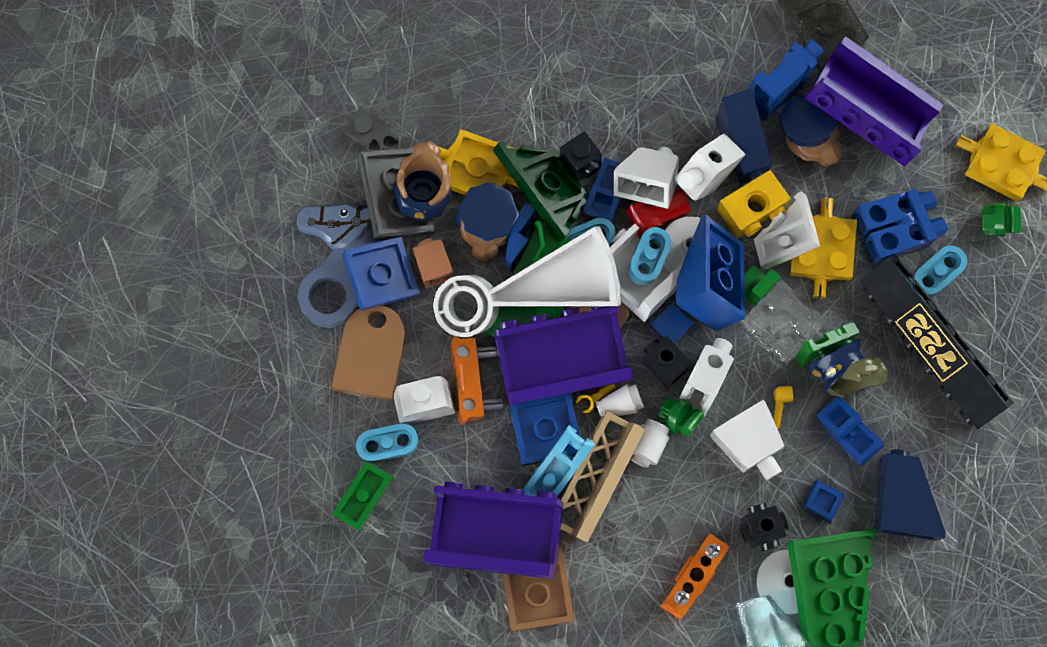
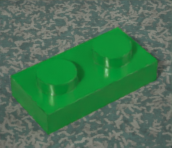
M366 460L332 515L360 532L393 481V476Z

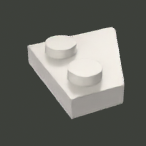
M802 191L793 197L796 201L784 214L780 211L779 215L773 218L770 226L763 229L754 239L760 266L764 269H769L820 247L807 195Z

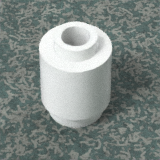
M647 419L645 424H641L645 431L631 459L634 463L648 468L650 464L657 465L669 440L667 436L669 428L651 419Z

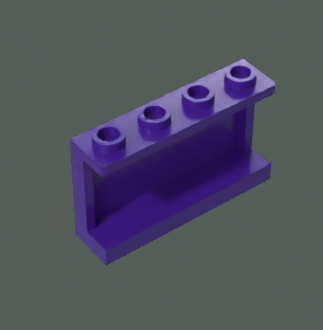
M846 36L830 53L806 96V99L904 167L920 153L922 145L919 143L929 122L943 107L941 102Z
M591 306V311L581 313L579 307L561 310V317L549 319L548 313L531 316V323L519 325L518 319L500 323L501 329L493 330L508 404L513 405L633 380L631 367L627 366L617 312H619L618 306Z
M444 482V487H434V493L437 494L431 546L430 550L425 549L424 563L431 566L555 580L564 503L556 498L555 493L537 491L536 496L524 495V490L516 488H506L505 493L493 492L494 487L486 485H475V489L471 490L463 489V484L456 482Z

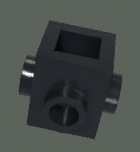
M766 503L748 508L749 514L741 518L742 524L739 525L744 542H749L751 549L761 547L762 552L781 546L779 540L787 536L785 530L789 529L784 513L782 511L778 512L776 505L767 508ZM762 520L768 521L770 531H764L761 528Z

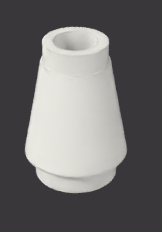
M626 384L596 402L601 417L605 410L616 416L636 414L639 409L644 408L636 384L632 386Z

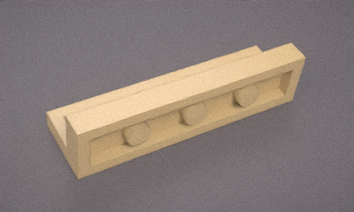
M604 411L590 438L595 443L594 447L568 481L559 498L564 503L563 509L575 505L578 515L572 528L561 523V530L588 543L645 428L636 423H629L609 411ZM610 420L623 427V430L617 440L607 443L604 430ZM599 439H601L602 445L596 446ZM614 445V447H613V449H612V451H611V453H610L609 447ZM604 449L607 460L604 467L592 470L589 460L592 453ZM585 466H586V468H587V473L582 474V472H583V470H584V468H585ZM599 474L597 480H595L594 475ZM589 477L592 490L588 496L578 499L575 486L578 480ZM572 494L573 501L567 502ZM585 502L581 509L580 503Z

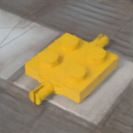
M991 123L984 137L978 143L963 136V134L959 137L955 146L971 153L970 164L964 174L965 176L1018 203L1024 197L1027 188L1032 184L1047 192V178L1039 174V164L1046 152L1045 149Z
M460 129L455 143L448 150L439 147L441 150L440 158L446 161L449 166L451 176L450 189L452 191L466 195L469 188L490 182L502 188L506 184L520 187L493 152L494 147L499 142Z
M827 197L821 198L820 215L812 216L820 247L791 259L790 276L806 277L815 281L813 294L815 299L819 297V288H821L820 299H826L827 282L833 280L852 281L857 220L832 216L834 199H828L826 209Z

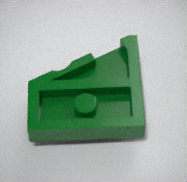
M851 322L825 333L823 338L816 342L813 339L807 340L802 344L795 359L800 367L803 368L810 362L854 341L860 332L855 323Z

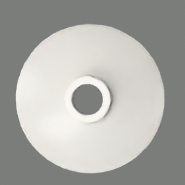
M777 551L769 555L761 563L756 577L757 590L763 602L772 610L782 614L798 613L795 589L785 584V577L792 575L789 551Z

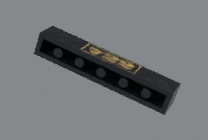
M897 255L886 259L860 280L864 285L863 291L866 296L873 302L877 301L884 310L882 311L884 319L891 326L896 325L903 334L901 336L903 343L911 351L915 350L922 358L920 363L925 371L930 375H935L940 381V389L949 400L954 399L961 408L959 412L966 423L974 425L978 430L1014 403Z

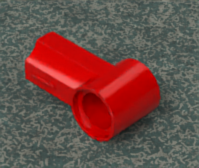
M680 188L674 191L668 209L637 202L626 210L632 225L636 224L639 227L637 232L639 238L647 229L652 227L662 229L663 225L691 212L688 198Z

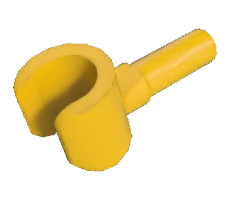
M609 384L591 396L581 395L577 398L576 405L580 404L583 400H590V408L583 412V414H590L595 410L596 402L600 401L601 398L616 387L614 384Z
M780 386L773 392L775 402L773 420L777 429L780 428L783 403L793 402L792 386Z

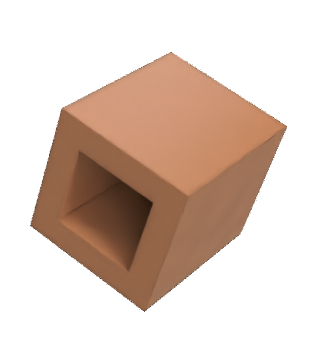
M425 239L419 242L417 247L412 248L425 289L441 285L454 277L442 239Z

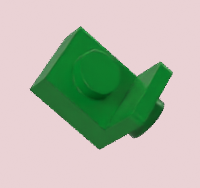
M752 266L744 274L745 299L756 308L776 287L781 276L773 269L765 275L756 266Z

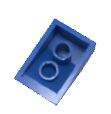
M704 215L700 218L677 277L676 305L713 330L718 331L745 319L744 243L707 215Z

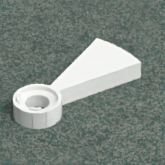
M595 226L496 287H493L487 280L476 275H461L448 279L438 288L433 308L437 322L446 332L454 336L470 337L485 332L494 324L498 316L499 306H620V284L609 244L601 228ZM462 291L471 293L476 298L478 304L476 315L469 321L460 319L454 311L453 303L455 297Z

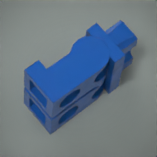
M810 39L802 47L796 42L790 47L789 52L784 55L780 65L767 76L761 70L753 78L749 89L753 92L758 114L764 121L784 105L796 93L798 87L802 90L808 85L818 65L816 60L824 52L823 48L813 39Z
M917 188L907 191V193H900L858 205L852 217L857 220V229L861 239L866 238L863 244L873 267L880 265L889 257L895 255L899 257L927 248L948 231L945 219L939 217L930 220L926 211L933 210L937 206L933 191L918 193Z

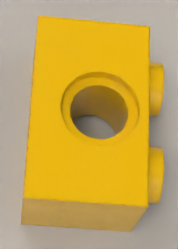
M769 170L720 200L717 212L736 238H740L744 234L750 237L762 228V223L768 219L773 220L774 217L779 215L780 211L784 214L787 211L786 208L791 198L772 171ZM756 202L760 204L762 211H752L748 203Z

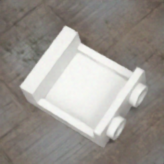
M634 224L628 231L624 228L619 231L612 240L614 244L610 247L616 264L621 302L645 322L677 290V277L682 263L676 269H673L665 261L658 277L649 285H639L633 282L628 275V265L640 240L637 236L639 227ZM638 268L641 274H647L645 269Z

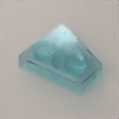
M770 595L736 604L748 647H812Z

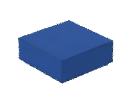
M671 303L650 324V327L662 339L668 336L676 344L694 324Z
M815 480L801 509L831 523L845 494L819 480Z

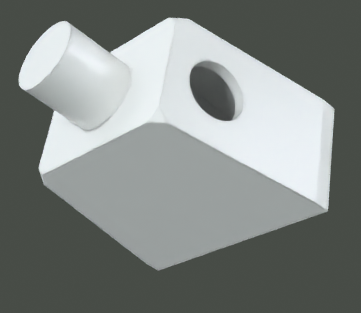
M724 133L700 148L675 177V182L693 200H699L714 193L746 154ZM719 156L721 162L716 163L712 159Z
M664 146L659 147L657 151L643 147L637 148L614 170V196L668 209L677 185L675 177L678 175L679 158L673 154L671 149Z
M716 338L712 346L705 345L679 399L690 402L693 410H701L704 416L713 403L734 360L729 355L733 346L723 338Z
M442 376L427 378L396 387L393 397L400 424L410 425L458 413L451 383Z
M764 399L717 427L710 434L712 440L743 473L757 466L765 480L768 481L782 472L773 455L784 447V443Z

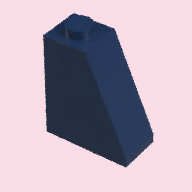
M751 89L722 97L716 116L717 126L721 135L725 133L746 154L734 168L739 183L751 182L769 171L772 166L753 92Z
M890 450V453H886L880 458L874 528H877L876 533L933 541L944 539L946 531L920 458L909 456L910 452L906 450Z

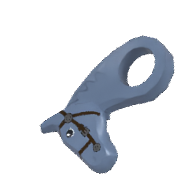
M350 203L305 206L296 216L299 231L322 238L333 252L322 264L301 281L297 298L301 312L310 322L316 326L330 329L345 324L348 318L359 309L342 253L344 250L381 242V239H374L368 206ZM326 281H335L346 290L344 305L338 311L331 314H322L311 305V294L314 288Z

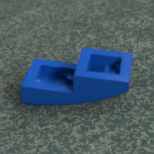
M604 157L583 213L596 218H605L612 223L622 198L614 196V170L621 163Z
M525 203L508 239L506 267L511 272L519 263L529 243L524 234L536 219V209L528 203Z
M839 396L816 415V419L831 437L861 467L884 448V442L861 421V416Z

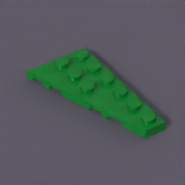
M877 528L787 541L804 647H860V641H864L870 590L867 588L868 571L873 566V557L870 554L872 540L876 539Z

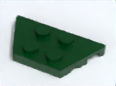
M505 142L497 143L493 149L495 155L559 242L563 241L569 234L572 224L579 216L581 208L585 205L589 197L588 193L555 149H537L527 145H521L519 149L507 148Z

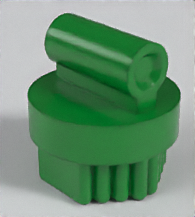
M1006 202L984 205L982 212L984 235L1003 237L1007 233H1021V205L1006 206Z
M668 397L661 406L657 422L668 427L669 432L675 435L684 434L689 436L703 419L704 414L699 409L693 410L690 402Z

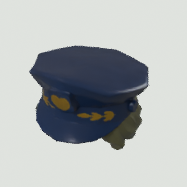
M855 340L810 362L808 374L821 379L824 384L823 393L827 391L833 396L843 397L862 388L884 385L887 381L888 369L885 363L877 357L864 358L860 352L861 340Z

